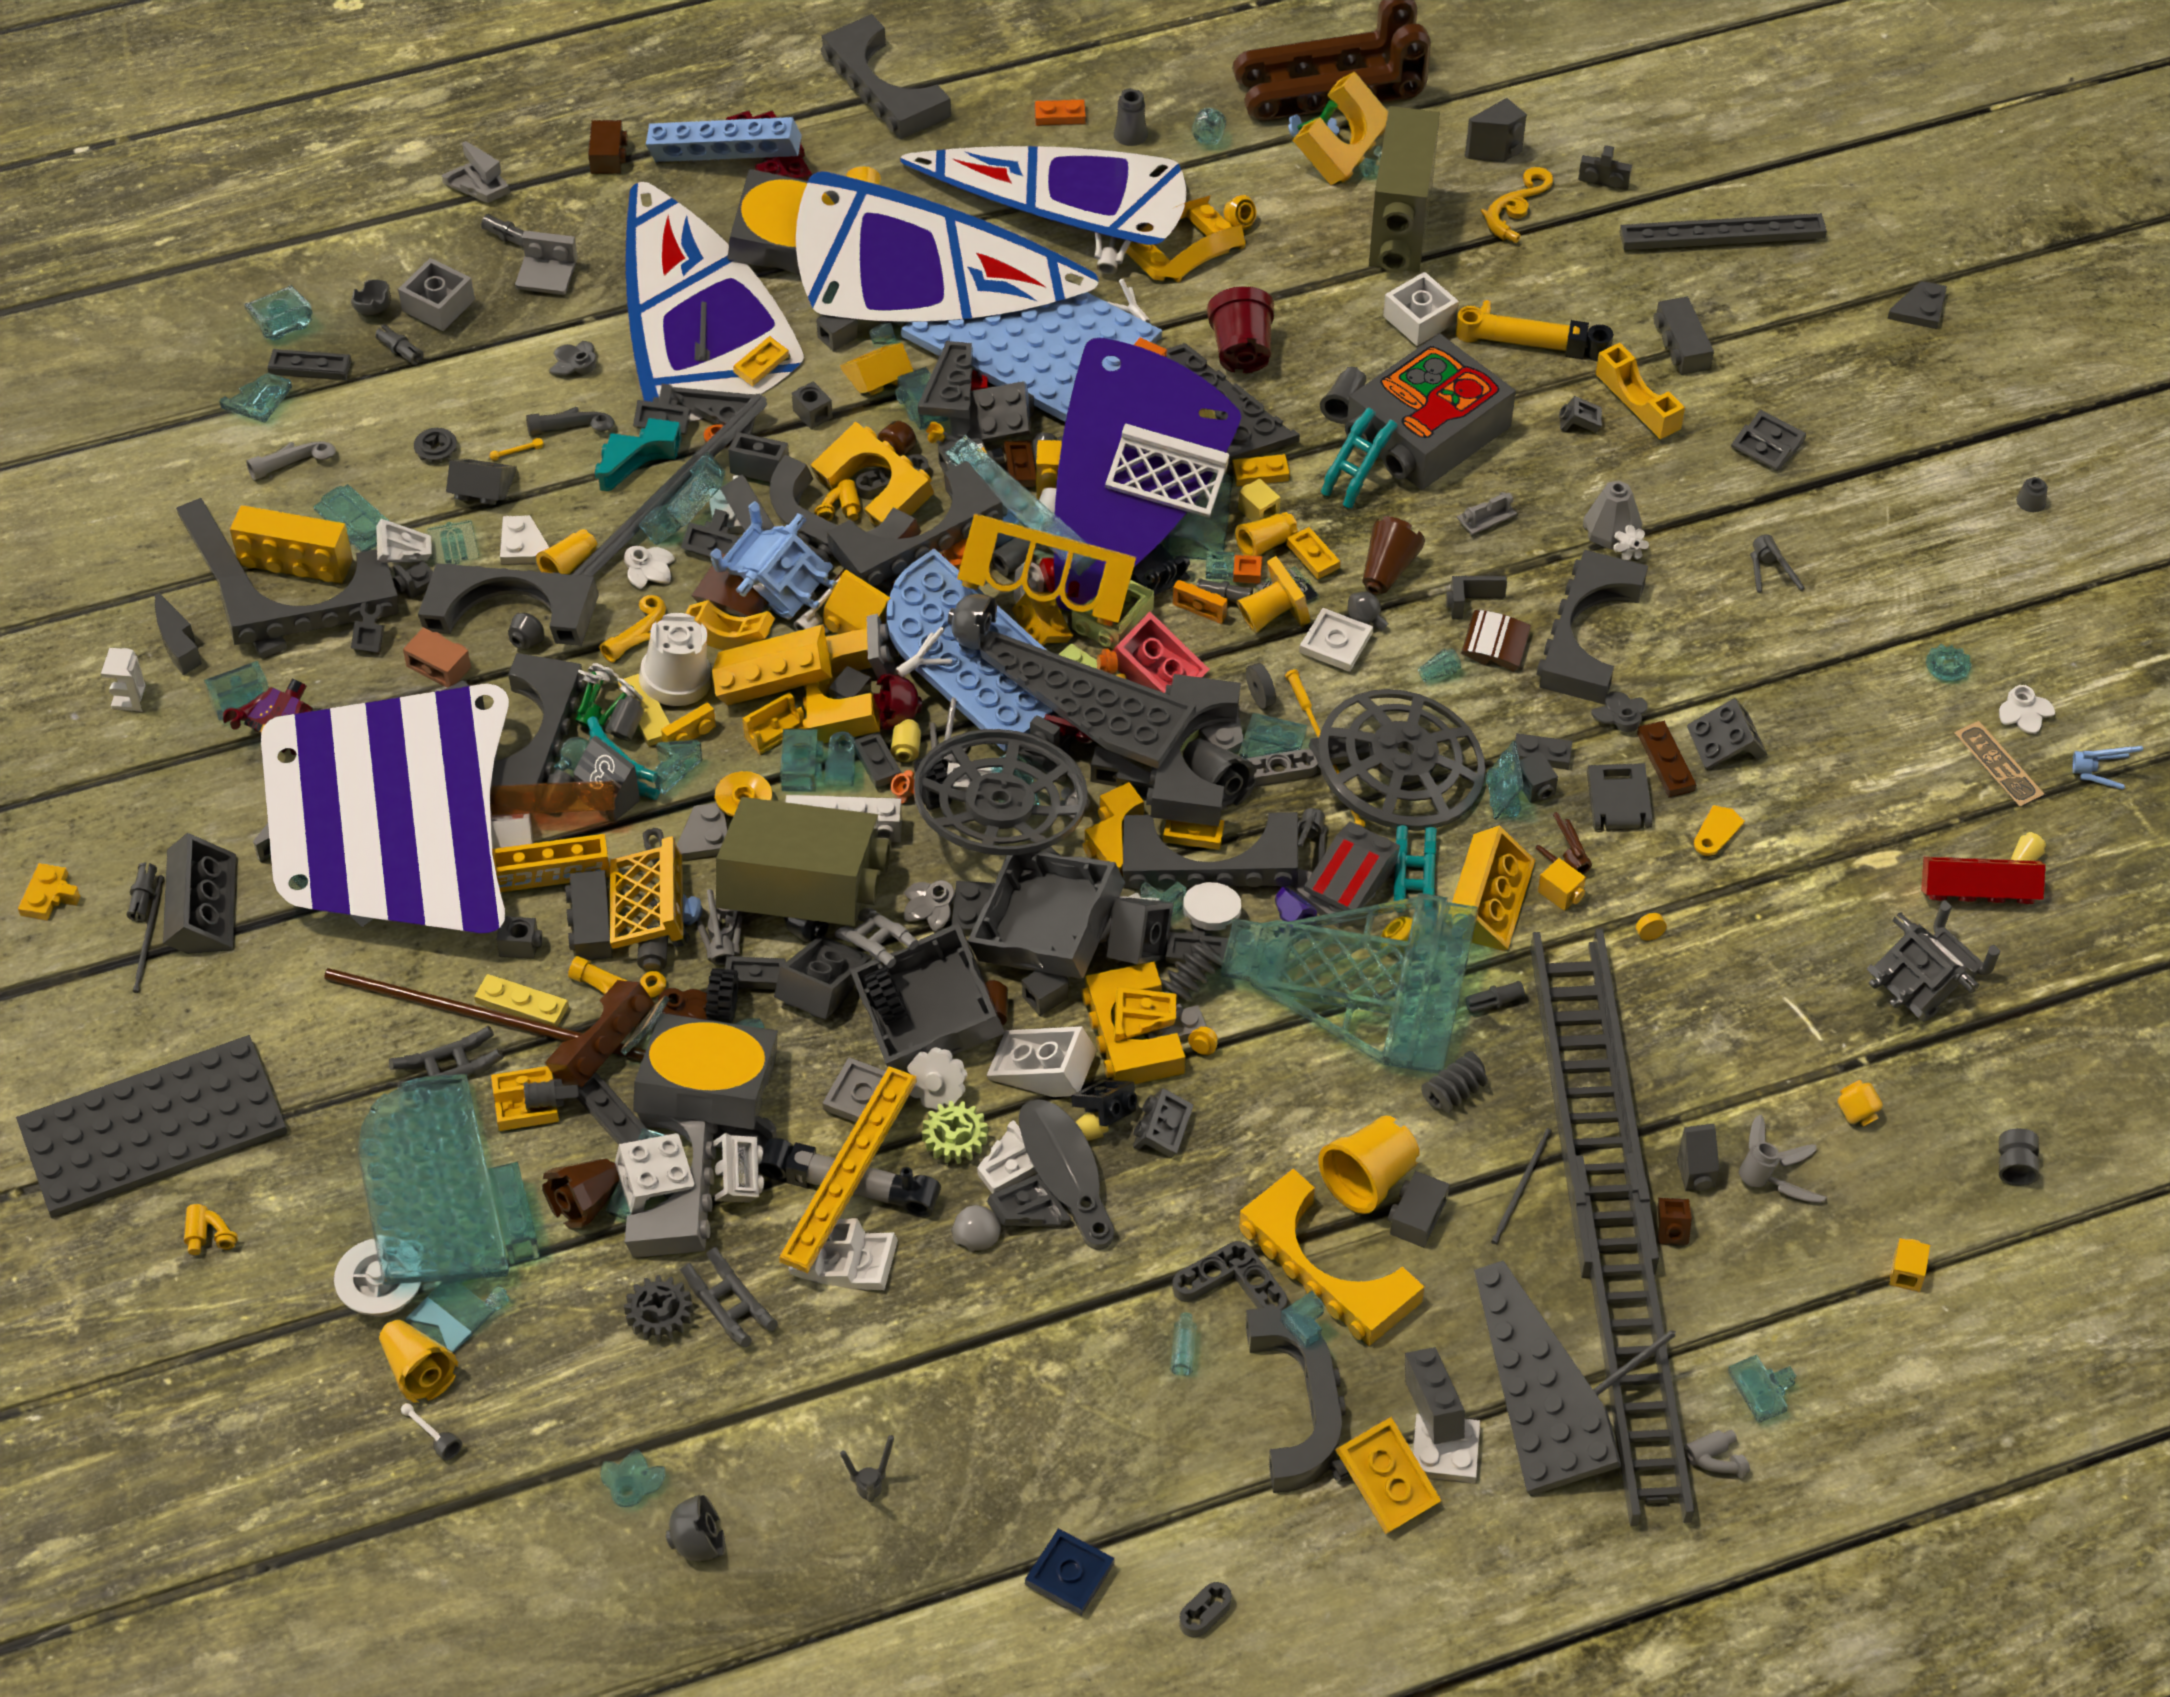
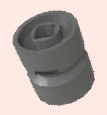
M2021 1128L2004 1131L1999 1136V1153L2001 1155L1999 1158L2000 1179L2007 1184L2016 1186L2029 1185L2036 1182L2040 1175L2038 1135L2031 1130Z

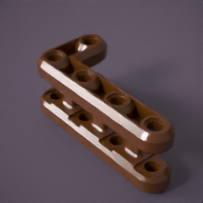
M1381 0L1378 7L1377 29L1371 32L1252 49L1239 54L1233 62L1232 69L1235 79L1240 85L1252 87L1244 99L1248 114L1256 120H1272L1294 115L1323 112L1328 101L1331 100L1328 93L1338 80L1353 72L1360 77L1381 103L1409 99L1419 95L1426 87L1428 80L1431 41L1425 27L1416 24L1418 10L1415 0Z

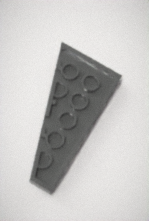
M1184 343L1167 349V358L1201 376L1239 409L1241 421L1226 452L1229 453L1228 465L1232 464L1234 459L1251 458L1299 442L1300 434L1294 429L1290 431L1283 425V421L1279 417L1270 415L1264 410V405L1236 383L1231 384L1226 380L1224 373L1211 368L1207 364V360L1189 345ZM1214 410L1216 419L1226 420L1228 418L1226 412Z

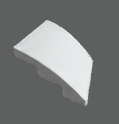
M858 1218L839 1219L809 1272L805 1273L790 1266L788 1270L791 1275L821 1284L850 1289L885 1290L898 1239L895 1233H865Z

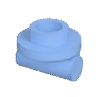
M683 894V923L692 925L702 915L701 901L695 896L686 898Z

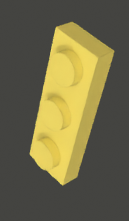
M489 974L486 975L474 996L476 1004L558 1027L569 1007L568 1000Z

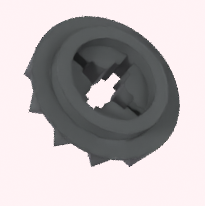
M444 428L427 429L415 438V453L419 455L420 460L427 459L432 463L438 459L442 463L444 457L451 458L452 452L457 451L456 437L451 431ZM439 441L440 446H437L436 449L432 450L431 447H434L435 444H437Z

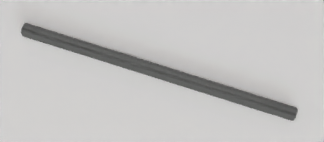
M756 394L571 575L592 577L736 436L737 432L745 428L767 406V399L761 394Z

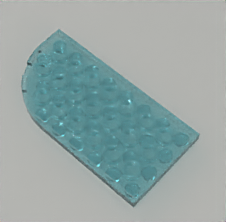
M467 1074L417 1078L402 1083L400 1088L388 1095L384 1093L371 1106L368 1115L362 1123L358 1140L359 1163L383 1285L507 1277L509 1266Z

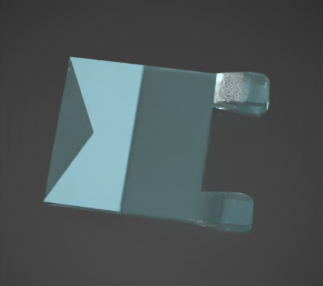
M461 1258L451 1273L405 1318L414 1328L448 1348L453 1354L494 1312L502 1309L509 1302L507 1292L501 1286H496L485 1302L463 1286L461 1283L468 1280L474 1274L471 1262L465 1258Z

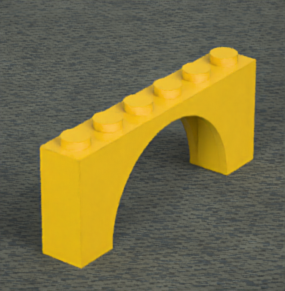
M1293 1168L1240 1210L1239 1228L1247 1239H1253L1261 1247L1263 1253L1269 1259H1275L1283 1267L1288 1277L1299 1281L1311 1298L1318 1299L1324 1304L1334 1319H1340L1348 1326L1350 1333L1356 1339H1362L1368 1346H1371L1423 1302L1425 1286L1404 1267L1390 1275L1370 1281L1342 1280L1316 1268L1302 1253L1295 1233L1302 1215L1313 1205L1315 1187Z

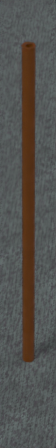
M330 968L326 969L324 975L326 980L562 1041H568L583 1034ZM620 1043L612 1052L613 1054L642 1061L646 1050L630 1045L624 1047L625 1044Z

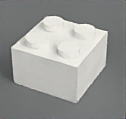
M1423 272L1385 294L1383 317L1418 346L1457 323L1459 301L1426 272Z

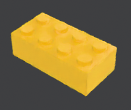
M241 505L230 527L237 560L241 566L247 568H257L274 573L280 572L298 577H308L325 582L343 584L353 561L345 523Z

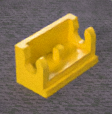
M788 692L742 718L744 738L759 755L769 751L804 731V712L802 707L796 709L794 697Z

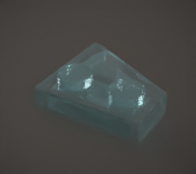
M1253 713L1239 751V756L1247 759L1301 750L1307 734V725Z

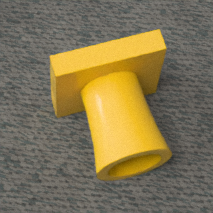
M1277 556L1267 561L1272 584L1236 601L1242 616L1254 633H1258L1269 622L1287 610L1292 613L1301 627L1311 622L1305 595Z

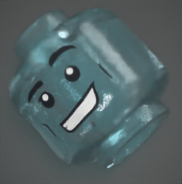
M1214 108L1201 109L1196 114L1192 125V135L1195 140L1204 145L1217 144L1222 139L1227 125L1225 116Z

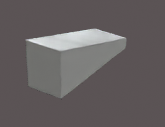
M467 141L462 143L465 157L486 184L501 174L500 161Z

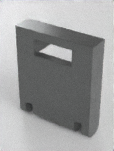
M1645 763L1588 765L1587 779L1594 829L1601 828V817H1605L1606 830L1640 829L1641 816L1644 817L1645 828L1652 827V813ZM1630 776L1629 779H1604V777Z

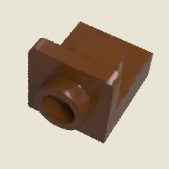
M1658 1198V1242L1660 1244L1688 1245L1692 1221L1689 1199Z

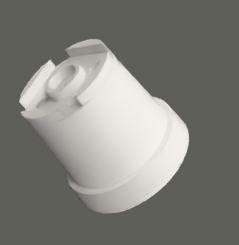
M670 613L664 615L661 621L658 623L655 621L652 625L647 654L642 660L639 672L640 686L649 697L659 701L661 704L684 706L699 701L708 693L711 687V666L707 659V630L702 623L700 625L695 621V617L685 613Z

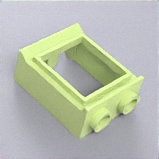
M1130 580L1125 601L1130 602L1133 597L1139 600L1118 625L1113 623L1112 626L1097 623V617L1092 616V610L1086 612L1072 610V629L1080 635L1098 641L1105 647L1114 649L1134 626L1154 609V591ZM1094 597L1085 604L1091 603L1096 597Z

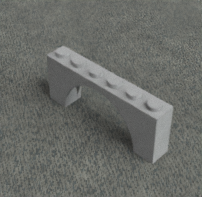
M636 1112L645 1127H660L675 1131L692 1143L693 1159L690 1171L694 1180V1187L690 1190L675 1192L666 1201L650 1210L627 1215L625 1244L633 1258L705 1251L706 1239L710 1238L711 1233L707 1218L708 1212L712 1211V1198L709 1189L714 1184V1172L711 1167V1161L716 1158V1147H713V1134L717 1133L718 1124L698 1119L673 1118Z

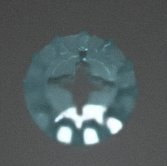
M1940 644L1937 648H1931L1926 658V666L1929 672L1936 678L1944 681L1963 679L1968 675L1972 665L1970 663V655L1964 654L1963 648H1954L1953 644L1949 647ZM1954 659V663L1949 662L1943 665L1944 660Z

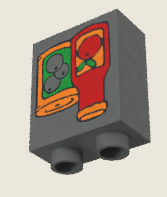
M1439 333L1349 396L1345 432L1348 437L1353 424L1367 408L1373 409L1376 415L1369 422V426L1360 437L1372 444L1378 432L1384 428L1389 420L1395 421L1398 427L1390 436L1391 438L1385 447L1382 448L1378 457L1383 460L1386 469L1392 476L1397 479L1406 478L1422 491L1511 427L1516 390Z

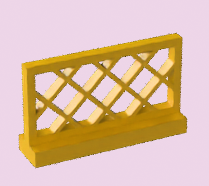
M673 836L663 838L662 847L610 860V945L612 949L669 935L672 942L683 939L682 854ZM660 858L652 868L646 866L650 860ZM629 865L633 866L625 875L619 873V868ZM640 870L646 873L638 882L632 880ZM654 877L660 880L652 889L646 887ZM627 884L632 886L624 896L619 894ZM640 891L646 893L638 903L632 900ZM654 898L660 900L652 910L646 907ZM626 905L632 907L624 917L619 915V912ZM640 912L646 914L638 924L632 921ZM654 919L660 921L659 927L646 929ZM626 926L632 928L627 935L618 937V934Z

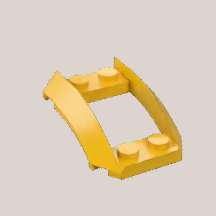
M1210 196L1183 203L1185 207L1180 219L1187 217L1206 237L1183 250L1171 261L1155 245H1146L1133 241L1130 242L1126 253L1153 280L1164 281L1165 277H1170L1176 282H1181L1182 277L1197 266L1212 258L1229 253L1230 248L1238 246L1240 249H1243L1246 243L1242 224L1233 227L1208 204ZM1146 223L1138 231L1149 232L1154 229V226Z

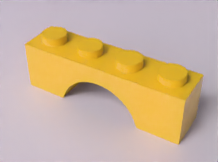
M1620 342L1599 352L1596 375L1660 440L1681 430L1685 407L1669 391L1662 395L1652 392L1639 373L1636 358Z

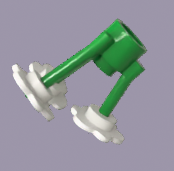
M593 663L588 668L589 672L578 670L579 673L584 674L583 680L588 681L575 721L589 729L587 720L594 716L598 718L599 724L604 726L607 719L613 713L618 699L625 700V697L629 696L632 698L636 697L642 701L644 698L632 685H629L618 674L614 673L611 668ZM619 681L622 685L619 688L622 694L604 714H601L603 709L595 704V700L602 684Z

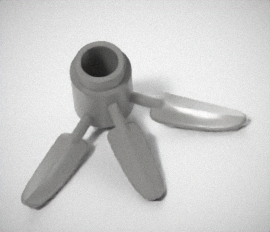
M1758 1115L1754 1119L1750 1130V1150L1738 1171L1743 1182L1751 1187H1762L1769 1181L1778 1185V1190L1790 1197L1814 1203L1824 1202L1827 1199L1826 1196L1805 1190L1771 1176L1778 1162L1782 1166H1789L1803 1161L1815 1153L1816 1145L1810 1144L1778 1152L1775 1146L1765 1142V1121L1762 1115Z

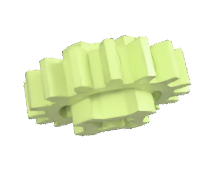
M949 1101V1107L944 1108L941 1104H938L937 1113L933 1111L928 1112V1120H923L922 1140L925 1141L927 1151L933 1150V1157L935 1159L943 1155L945 1163H948L951 1158H955L957 1164H960L961 1157L965 1156L968 1160H972L973 1151L979 1154L982 1152V1145L987 1144L988 1125L984 1123L983 1113L976 1115V1106L966 1109L964 1101L960 1103L959 1107L954 1106L953 1101Z

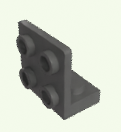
M1736 698L1687 725L1703 765L1707 770L1743 750L1746 754L1751 752L1757 760L1767 755L1748 711Z

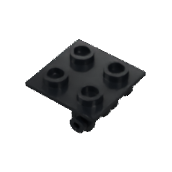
M1159 543L1133 568L1132 575L1142 586L1153 590L1155 596L1172 588L1177 580L1185 582L1191 578L1186 573L1190 560L1187 556L1179 555L1174 559L1164 546Z

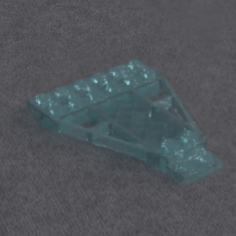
M1419 893L1418 897L1289 922L1276 920L1259 923L1233 919L1221 975L1222 977L1251 981L1253 987L1384 1065L1438 1074L1445 1068L1477 920L1478 907L1448 902V897ZM1415 909L1408 941L1371 935L1375 916ZM1367 918L1363 934L1321 927ZM1302 939H1308L1313 947L1299 955L1293 945ZM1331 943L1337 944L1341 952L1328 960L1322 949ZM1360 948L1366 949L1370 957L1357 964L1350 954ZM1291 951L1295 958L1288 962L1289 953ZM1318 953L1324 963L1310 971L1304 961ZM1389 953H1394L1400 961L1386 969L1379 959ZM1347 958L1353 968L1339 975L1333 965ZM1375 962L1382 973L1368 980L1362 970ZM1300 964L1307 974L1293 982L1286 972ZM1329 968L1335 979L1322 987L1315 977ZM1402 968L1397 985L1391 975ZM1358 973L1364 984L1351 992L1344 981ZM1387 978L1393 989L1380 997L1373 986ZM1312 980L1317 988L1301 985ZM1341 985L1346 993L1331 990ZM1369 989L1375 998L1361 996L1360 994ZM1394 996H1396V997H1395V1001L1389 1000V999L1393 998ZM1294 999L1346 1007L1343 1026L1341 1028ZM1360 1009L1391 1015L1383 1051L1375 1049L1348 1033L1352 1014L1355 1010Z

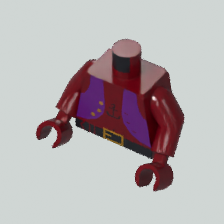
M292 678L285 693L270 687L266 692L242 707L226 709L223 712V723L230 721L231 728L237 730L240 728L242 720L245 721L244 724L261 733L267 722L275 717L311 712L313 707L300 700L307 685ZM290 748L291 754L297 755L296 751Z

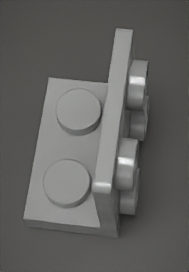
M524 231L522 241L525 257L515 282L516 289L565 295L578 260L575 237Z

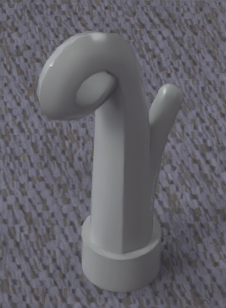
M324 441L295 446L293 442H290L273 454L264 457L256 456L246 460V465L252 479L257 480L267 476L269 472L312 455L318 460H327L335 454L336 449L331 443Z

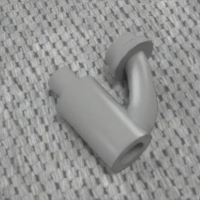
M1732 1429L1724 1433L1717 1430L1684 1445L1685 1455L1693 1466L1699 1465L1701 1468L1712 1472L1735 1473L1740 1479L1750 1472L1749 1463L1742 1454L1730 1456V1462L1712 1458L1728 1451V1445L1737 1441L1736 1434Z

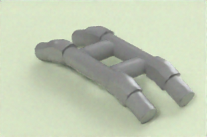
M872 908L860 910L858 919L864 922L855 930L850 926H842L835 931V936L838 939L846 940L859 946L878 961H881L887 968H892L896 963V959L881 945L887 938L892 935L910 950L915 949L919 943L901 924L894 923ZM877 926L881 928L869 939L865 937Z

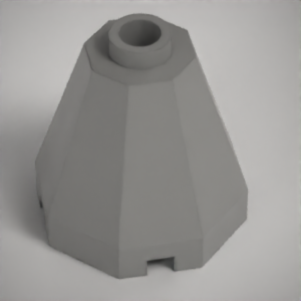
M1619 480L1607 483L1583 519V527L1585 530L1587 528L1588 537L1591 542L1608 549H1614V545L1620 543L1614 537L1617 531L1625 533V527L1628 525L1634 526L1635 531L1639 528L1642 529V520L1633 492L1628 484Z

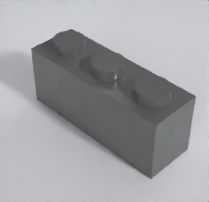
M1688 296L1659 301L1657 312L1653 315L1654 325L1662 333L1663 344L1670 350L1673 365H1677L1681 375L1710 370L1714 350Z
M605 870L571 873L570 885L565 886L567 903H572V909H567L568 927L573 926L574 931L568 933L569 948L576 951V956L587 960L613 958L610 945V915Z
M1436 1347L1405 1353V1382L1433 1444L1464 1439L1465 1409Z

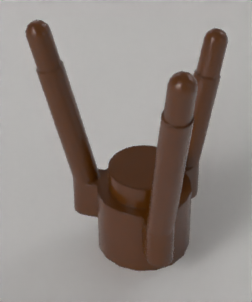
M1554 812L1553 816L1571 847L1563 854L1564 862L1583 875L1592 867L1591 860L1586 855L1570 819H1565L1564 823L1559 813ZM1536 845V849L1552 863L1558 859L1541 845Z

